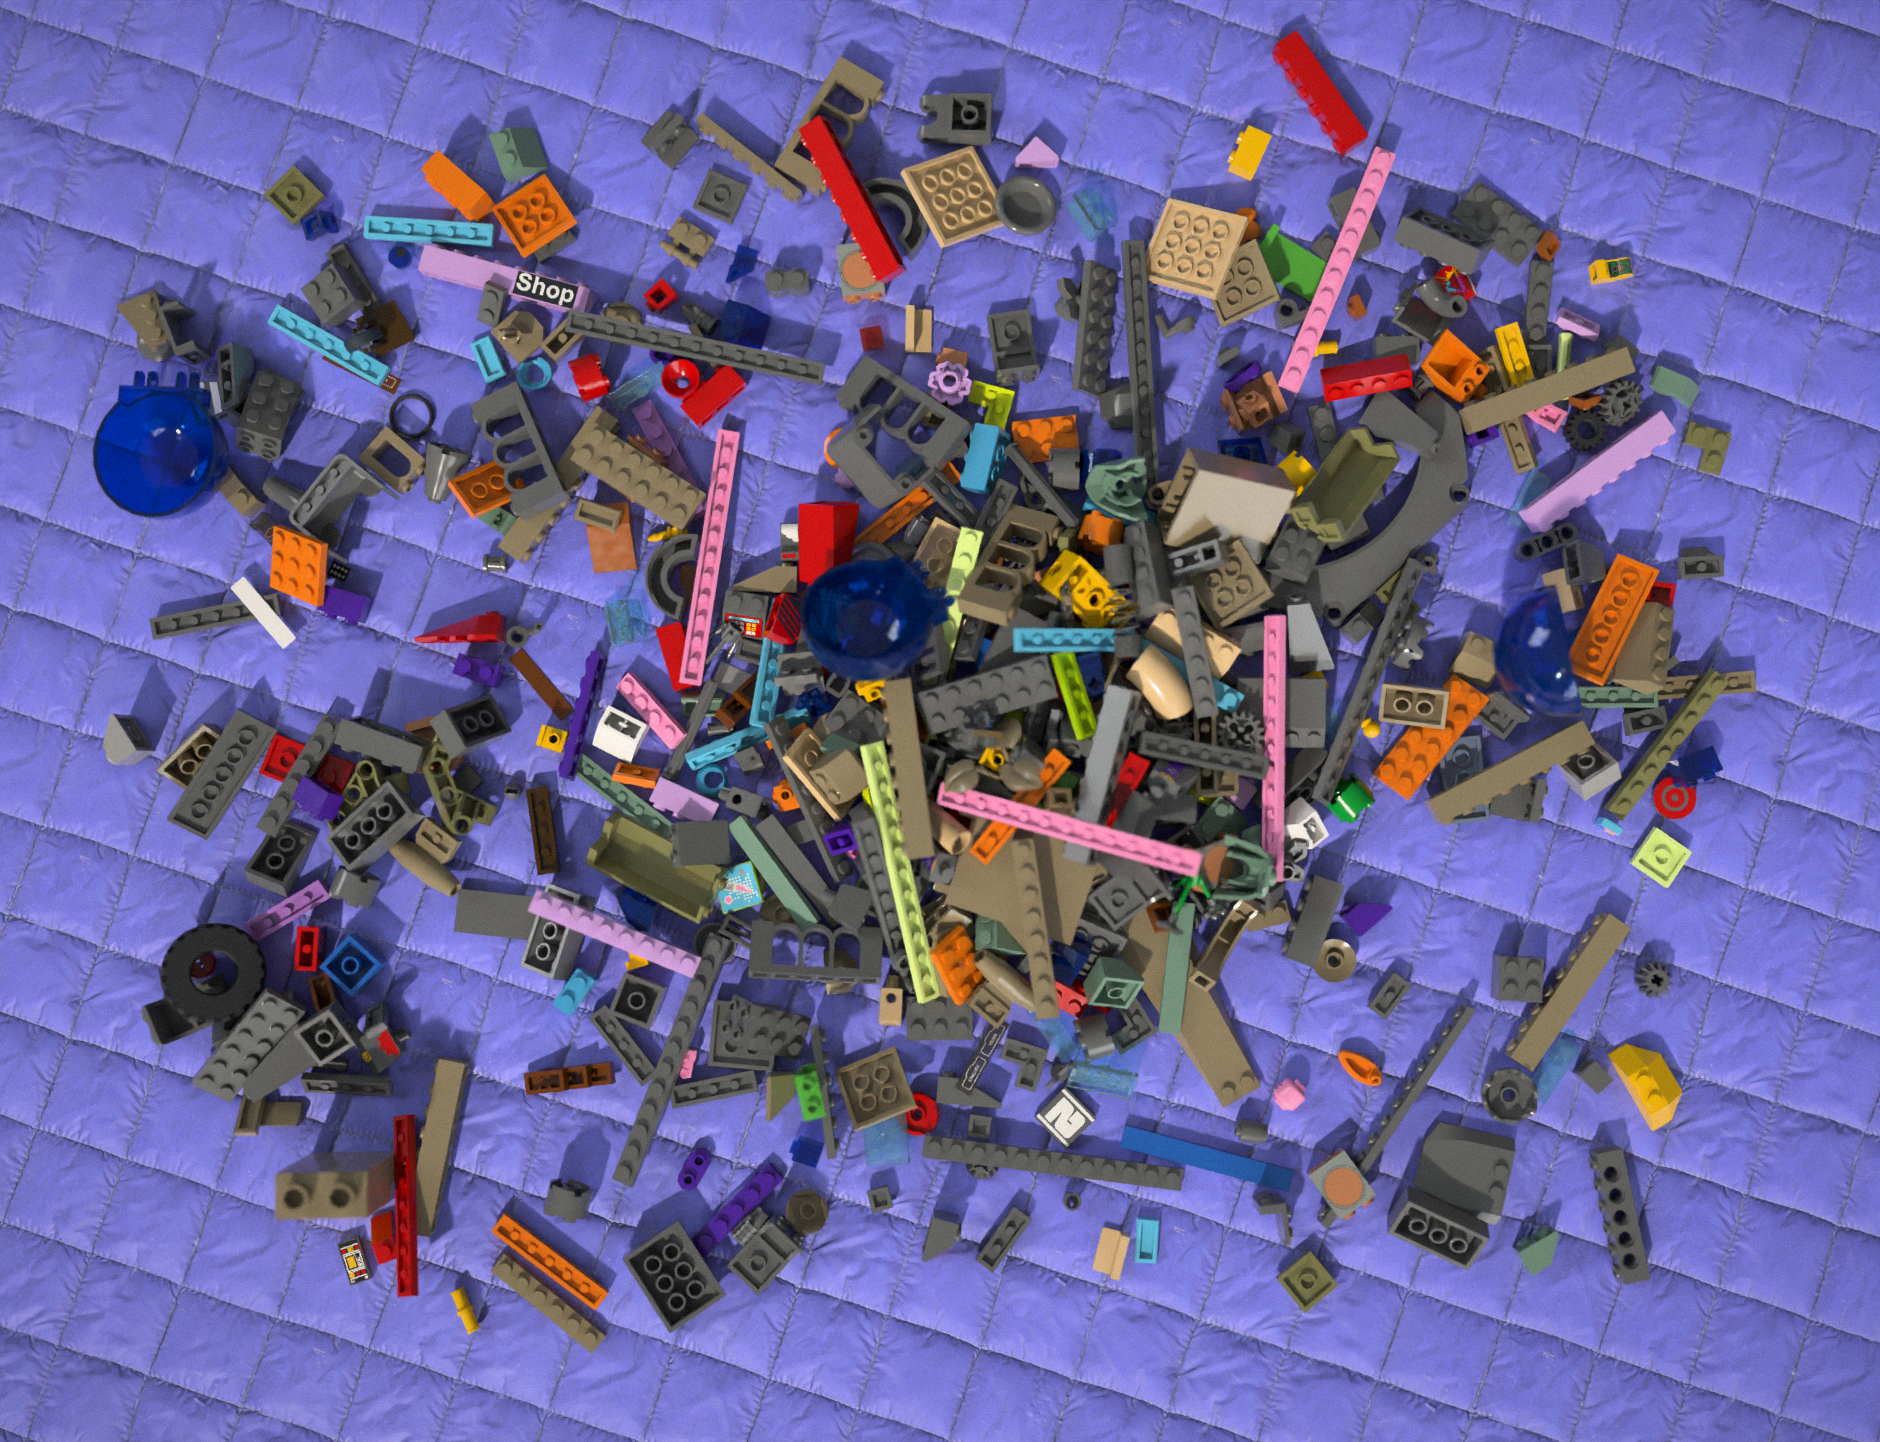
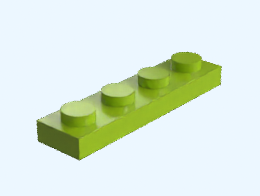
M1060 652L1051 655L1077 741L1093 736L1097 730V724L1074 652Z

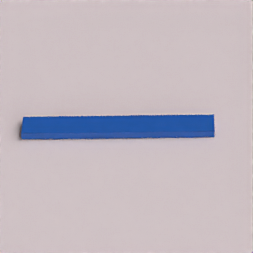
M1126 1124L1120 1141V1147L1286 1192L1290 1190L1294 1170Z

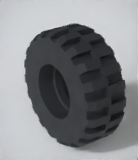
M222 923L202 924L187 930L171 944L161 965V985L169 1003L182 1015L199 1022H223L244 1013L259 997L263 990L267 973L266 961L259 944L247 932L236 926ZM209 952H220L231 958L236 968V976L232 985L225 991L217 994L202 992L194 985L191 977L195 961L200 956Z

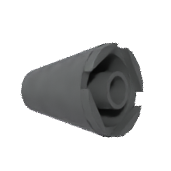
M429 441L426 446L425 495L428 496L429 501L441 504V501L447 500L452 491L448 486L449 480L461 475L469 461L470 453L459 448L448 447L449 445Z

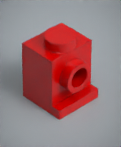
M663 278L643 295L647 300L645 303L647 308L652 313L657 311L659 315L675 301L679 300L677 293ZM663 297L664 300L658 303L657 300Z

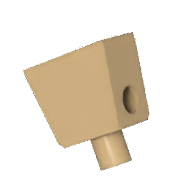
M887 975L886 988H881L879 1024L902 1026L903 989L899 988V976ZM889 995H895L894 1003L888 1002Z

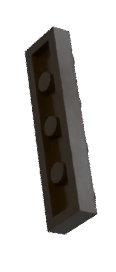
M549 786L526 789L537 874L561 872Z

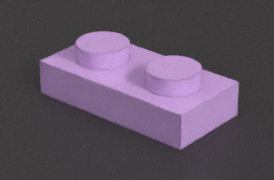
M1563 307L1557 312L1555 323L1561 329L1571 330L1585 340L1595 341L1598 337L1599 324Z

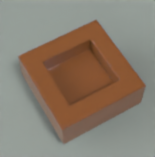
M1546 231L1535 249L1543 261L1551 262L1561 243L1554 232Z
M1359 294L1350 297L1346 302L1347 313L1350 317H1353L1355 322L1363 319L1367 314Z
M1587 391L1569 397V405L1576 406L1579 410H1590L1592 406L1598 405V402L1601 401L1600 395Z

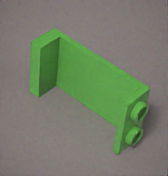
M1273 223L1260 244L1276 283L1311 304L1327 262L1279 234L1278 231L1281 227Z
M815 1062L801 1065L794 1076L804 1121L825 1117L827 1115L815 1069Z

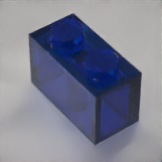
M1713 746L1680 757L1666 764L1675 788L1682 785L1685 788L1699 784L1698 779L1703 778L1704 782L1717 777L1715 773L1724 770Z
M1074 935L1071 945L1059 942L1056 948L1057 953L1051 954L1055 979L1071 986L1089 959L1093 944Z

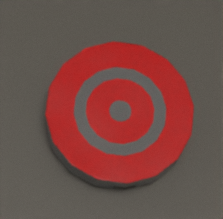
M1677 776L1661 779L1655 784L1651 793L1653 808L1659 815L1668 819H1680L1689 815L1694 809L1697 799L1692 784L1686 779Z

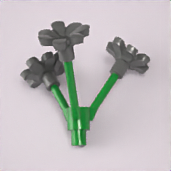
M1201 864L1196 877L1187 874L1180 881L1171 880V886L1174 889L1171 902L1172 900L1179 902L1174 913L1170 914L1168 921L1157 920L1155 924L1158 927L1170 929L1173 934L1183 936L1184 931L1176 925L1179 919L1177 915L1192 886L1200 885L1206 895L1208 905L1203 908L1204 918L1211 916L1212 920H1216L1219 917L1218 913L1223 915L1228 912L1225 909L1230 906L1228 900L1212 898L1213 894H1210L1201 876ZM1186 882L1187 884L1183 890L1181 888V885H1183Z

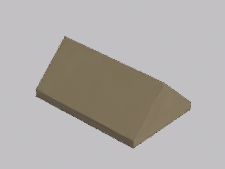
M1382 682L1378 721L1445 730L1450 690Z
M202 723L156 768V771L185 789L222 731L215 724Z

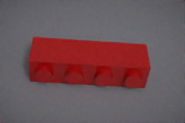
M1407 353L1320 369L1321 387L1325 402L1412 387V369Z

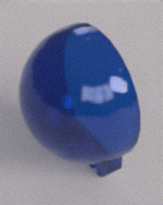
M140 370L135 371L133 385H119L118 401L104 416L96 432L93 445V467L98 483L106 496L119 508L144 518L155 520L177 519L197 512L207 505L221 490L230 464L229 444L222 425L210 410L211 391L200 388V375L197 372L190 373L188 387L185 372L176 374L175 387L158 386L159 376L156 371L148 373L145 386V374Z
M897 554L885 561L858 560L830 568L818 576L807 588L801 599L799 619L805 643L815 659L826 669L848 680L876 682L897 676L915 663L924 652L933 628L948 621V608L954 604L955 599L952 595L946 596L948 591L944 586L931 590L924 583L923 580L928 578L931 572L927 567L920 569L923 563L919 559L906 563Z
M1556 584L1536 588L1514 601L1504 612L1497 624L1491 647L1495 674L1506 693L1515 702L1529 711L1555 718L1583 715Z

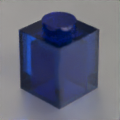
M800 1135L798 1141L793 1140L789 1151V1153L793 1154L791 1160L816 1168L824 1143Z

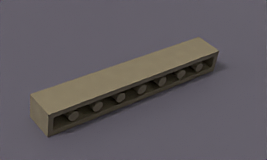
M1618 346L1605 351L1606 355L1598 357V354H1594L1585 358V363L1580 365L1576 361L1564 366V371L1558 372L1555 369L1545 373V378L1540 380L1536 376L1524 381L1525 385L1519 388L1515 384L1505 388V393L1497 395L1494 392L1484 396V401L1479 403L1475 399L1463 404L1464 408L1459 410L1458 414L1460 415L1466 435L1468 436L1635 372L1636 370L1627 347L1619 349Z
M596 406L556 463L570 496L573 495L575 490L579 491L584 484L583 479L588 473L574 464L570 458L592 424H598L616 437L621 431L620 426L622 424L620 421L599 406ZM572 498L526 521L518 517L498 547L523 564L525 561L528 562L533 557L537 544H541L545 540L547 530L550 526H554L560 517L559 513L563 508L566 509L569 506Z
M906 678L884 681V687H880L882 701L886 700L887 709H883L885 723L889 722L890 731L886 732L887 744H892L893 753L889 754L890 766H895L896 775L892 776L893 788L898 789L899 797L895 798L896 810L901 811L902 820H898L899 832L904 833L905 842H901L903 856L907 855L908 859L934 856L911 680Z
M1575 721L1424 800L1436 824L1443 823L1444 826L1456 821L1455 817L1461 813L1463 815L1470 814L1476 810L1475 806L1481 803L1486 805L1494 801V796L1500 793L1505 795L1514 790L1513 786L1519 783L1520 785H1525L1533 780L1532 776L1538 773L1539 775H1544L1552 770L1551 766L1557 763L1560 766L1571 760L1570 756L1576 753L1579 756L1590 750L1589 746L1595 744L1584 721Z
M1034 837L1012 840L1011 847L1037 1020L1060 1017Z
M1601 912V914H1597L1592 921L1593 926L1581 936L1579 940L1581 943L1577 949L1570 952L1566 965L1557 971L1553 984L1547 986L1544 990L1542 1003H1536L1530 1011L1531 1016L1527 1021L1522 1022L1515 1039H1511L1506 1045L1507 1050L1504 1054L1523 1068L1533 1072L1631 928L1610 913Z
M443 1056L434 1065L433 1074H436L435 1081L430 1085L429 1095H431L430 1104H427L424 1116L427 1117L426 1125H423L420 1138L422 1139V1144L416 1152V1160H418L416 1169L417 1235L430 1237L436 1231L470 1064L468 1060Z

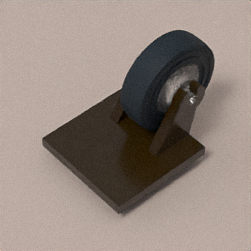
M392 300L355 319L359 326L351 330L354 336L343 344L349 353L362 349L364 354L374 351L377 358H380L413 341L416 337L395 300Z

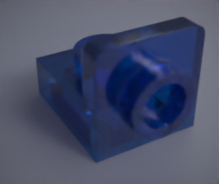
M317 210L300 220L306 240L314 241L326 233L337 234L339 232L337 220L333 212Z

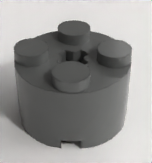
M1049 448V485L1054 491H1079V448Z
M339 865L328 896L335 899H345L347 905L358 908L359 905L370 908L381 880L376 875L367 871L364 873L350 872L344 865Z
M1102 1012L1072 1021L1076 1033L1080 1032V1035H1077V1040L1080 1048H1085L1082 1052L1086 1063L1116 1053Z
M561 1178L552 1179L546 1195L543 1214L563 1217L562 1220L568 1223H575L576 1219H585L588 1214L593 1189L590 1190L589 1185L569 1179L568 1183H561Z

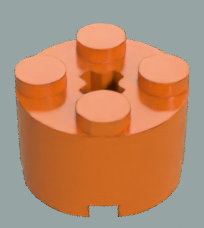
M1092 511L1091 514L1084 517L1076 543L1079 545L1082 542L1084 544L1083 549L1104 556L1103 547L1122 543L1125 522L1117 518L1110 519L1104 517V514L1099 511Z

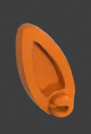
M1340 1050L1338 1052L1340 1064L1352 1078L1370 1086L1379 1085L1382 1082V1074L1379 1068L1368 1057L1350 1050Z

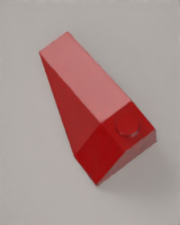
M486 611V615H478L414 637V642L420 644L506 642V617L499 615V611Z

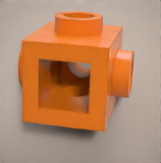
M788 779L779 781V786L773 787L774 791L772 792L774 803L778 804L779 811L784 812L800 808Z

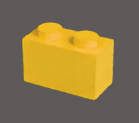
M1248 125L1245 132H1240L1236 141L1239 144L1237 151L1232 150L1227 162L1231 165L1228 171L1251 181L1272 135Z

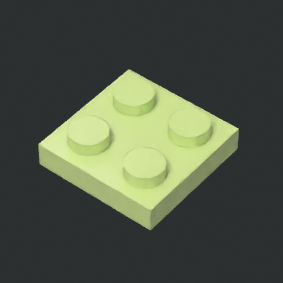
M1653 827L1629 863L1663 887L1668 888L1692 852L1657 827Z

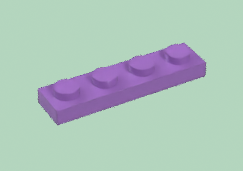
M318 878L248 920L243 926L251 937L258 942L331 898L328 896L329 890L322 880Z

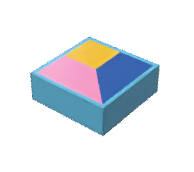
M1604 817L1597 818L1594 825L1611 835L1620 836L1624 830L1623 827Z

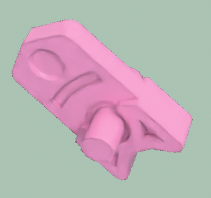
M688 1050L679 1072L682 1079L691 1078L693 1064L697 1060V1050Z

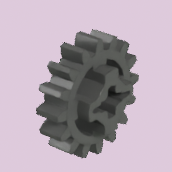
M1619 379L1618 382H1611L1612 387H1605L1606 393L1600 395L1603 400L1598 402V405L1602 406L1598 413L1603 414L1601 420L1607 421L1606 424L1622 427L1623 424H1629V419L1635 420L1634 413L1640 412L1638 405L1642 404L1643 401L1639 400V397L1642 395V392L1638 391L1640 386L1635 385L1634 381Z
M1154 713L1151 714L1155 724L1147 732L1190 741L1194 728H1192L1193 722H1188L1189 716L1160 719Z

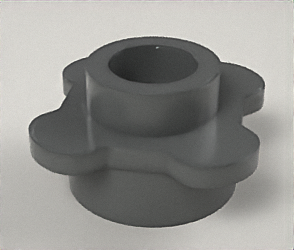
M1423 552L1419 553L1417 559L1425 567L1423 573H1437L1436 561L1438 560V555L1436 553L1431 555L1424 554Z

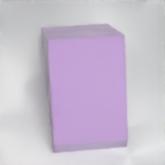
M1035 136L1016 157L1015 169L1058 167L1059 157Z

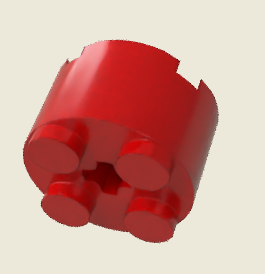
M590 353L567 362L584 403L604 396L611 390L606 373L601 374L600 372L603 369L597 353L594 355Z

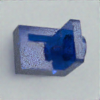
M818 688L802 692L798 697L795 708L797 711L807 708L816 718L830 712L833 704Z

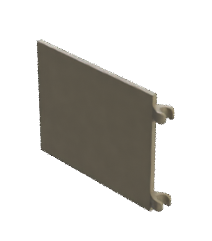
M959 810L960 815L972 818L969 828L971 839L967 847L961 852L951 885L935 882L933 889L947 894L945 900L947 904L1024 929L1011 841L1034 837L1049 938L1071 945L1098 862H1096V866H1091L1063 858V846L1066 840L1018 827L992 860L985 865L969 850L994 820Z

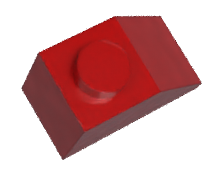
M393 1210L371 1218V1245L379 1265L396 1259V1218Z

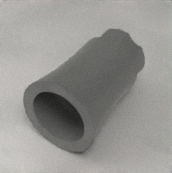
M274 475L265 480L262 488V493L289 513L306 492V490Z

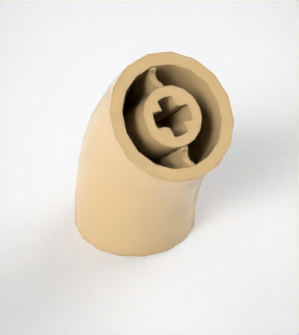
M1151 643L1128 672L1126 678L1142 692L1157 718L1174 719L1180 717L1192 709L1194 705L1192 695L1177 668Z

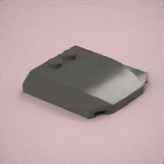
M1437 1121L1435 1128L1422 1141L1414 1178L1415 1189L1489 1224L1497 1225L1502 1215L1514 1160L1515 1139Z

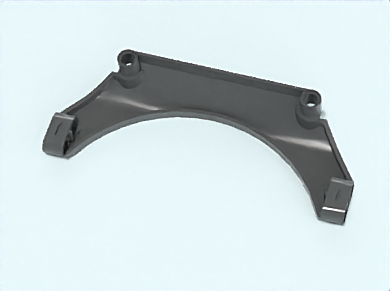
M1430 390L1413 408L1416 415L1438 432L1442 441L1441 448L1437 454L1432 456L1431 460L1420 456V464L1414 486L1395 519L1377 537L1355 552L1338 560L1315 566L1305 587L1265 570V567L1257 566L1274 593V596L1266 600L1269 607L1268 610L1285 612L1284 595H1290L1295 592L1306 593L1316 619L1323 615L1328 626H1340L1407 563L1408 558L1416 555L1467 507L1470 491L1463 484L1468 480V468L1460 415L1438 394ZM1462 495L1465 499L1459 501L1454 496ZM1335 611L1340 616L1334 619L1329 617V613Z

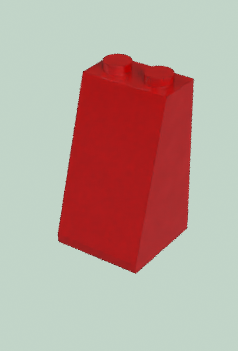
M838 501L798 503L799 582H808V586H821V584H825V588H838V584L847 583L859 503Z

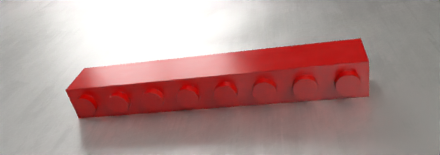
M818 115L799 129L802 135L800 139L803 145L810 150L812 154L810 156L811 161L821 171V180L832 192L830 194L831 199L839 206L842 220L849 225L852 239L859 244L862 258L869 263L872 277L878 282L888 283L905 272L907 268L828 118Z

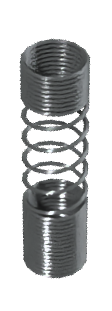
M1131 544L1103 547L1106 582H1116L1108 585L1107 589L1128 591L1113 595L1108 600L1131 602L1113 607L1109 611L1112 613H1133L1111 621L1112 624L1134 625L1112 633L1115 636H1124L1113 638L1116 658L1143 654L1141 635L1116 634L1117 632L1138 627L1140 624L1114 622L1138 615L1136 611H1113L1117 608L1135 604L1137 601L1111 599L1136 591L1133 588H1110L1111 586L1135 579Z

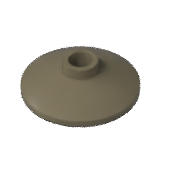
M1339 939L1325 940L1314 968L1315 972L1320 978L1328 982L1336 983L1346 980L1351 976L1356 966L1354 950L1345 941ZM1331 956H1335L1336 962L1334 964H1330L1329 958Z

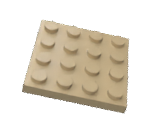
M973 146L907 167L900 173L941 249L1004 226L998 218L994 206L997 190Z
M1168 198L1145 255L1147 282L1217 300L1248 225V218Z

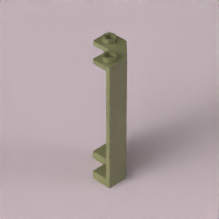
M1365 426L1348 428L1289 508L1297 525L1304 530L1309 528L1319 534L1317 538L1324 542L1344 541L1401 460L1394 443L1374 444Z
M617 811L605 820L601 836L589 848L585 865L698 924L704 917L708 918L713 910L712 905L720 891L725 889L729 881L726 878L729 869L719 864L674 868L670 860L672 841Z

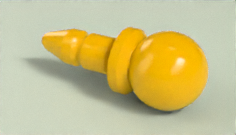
M669 526L667 531L654 533L647 540L653 542L668 538L670 540L674 536L688 534V529L686 528L683 533L677 528Z
M1365 715L1361 725L1363 733L1369 738H1374L1380 733V725L1376 721H1372L1371 716L1366 718Z

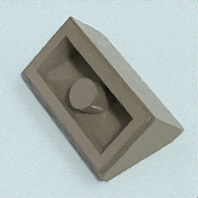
M303 1101L265 1102L260 1126H298L303 1123Z

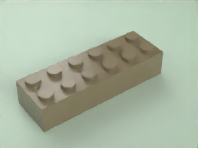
M596 423L592 424L570 458L574 464L683 533L707 497L704 492Z

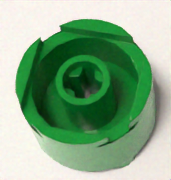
M1355 773L1348 774L1351 778L1347 780L1344 778L1339 780L1329 806H1326L1340 822L1348 821L1350 824L1355 822L1360 816L1359 813L1364 808H1369L1375 802L1373 792Z

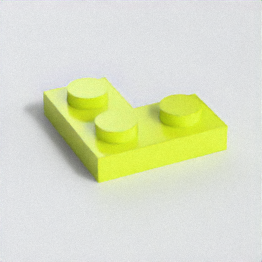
M973 380L968 403L988 408L984 424L997 426L1005 430L1015 391Z

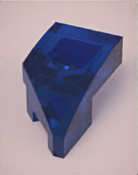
M738 244L733 264L730 265L726 283L730 284L752 273L760 251Z

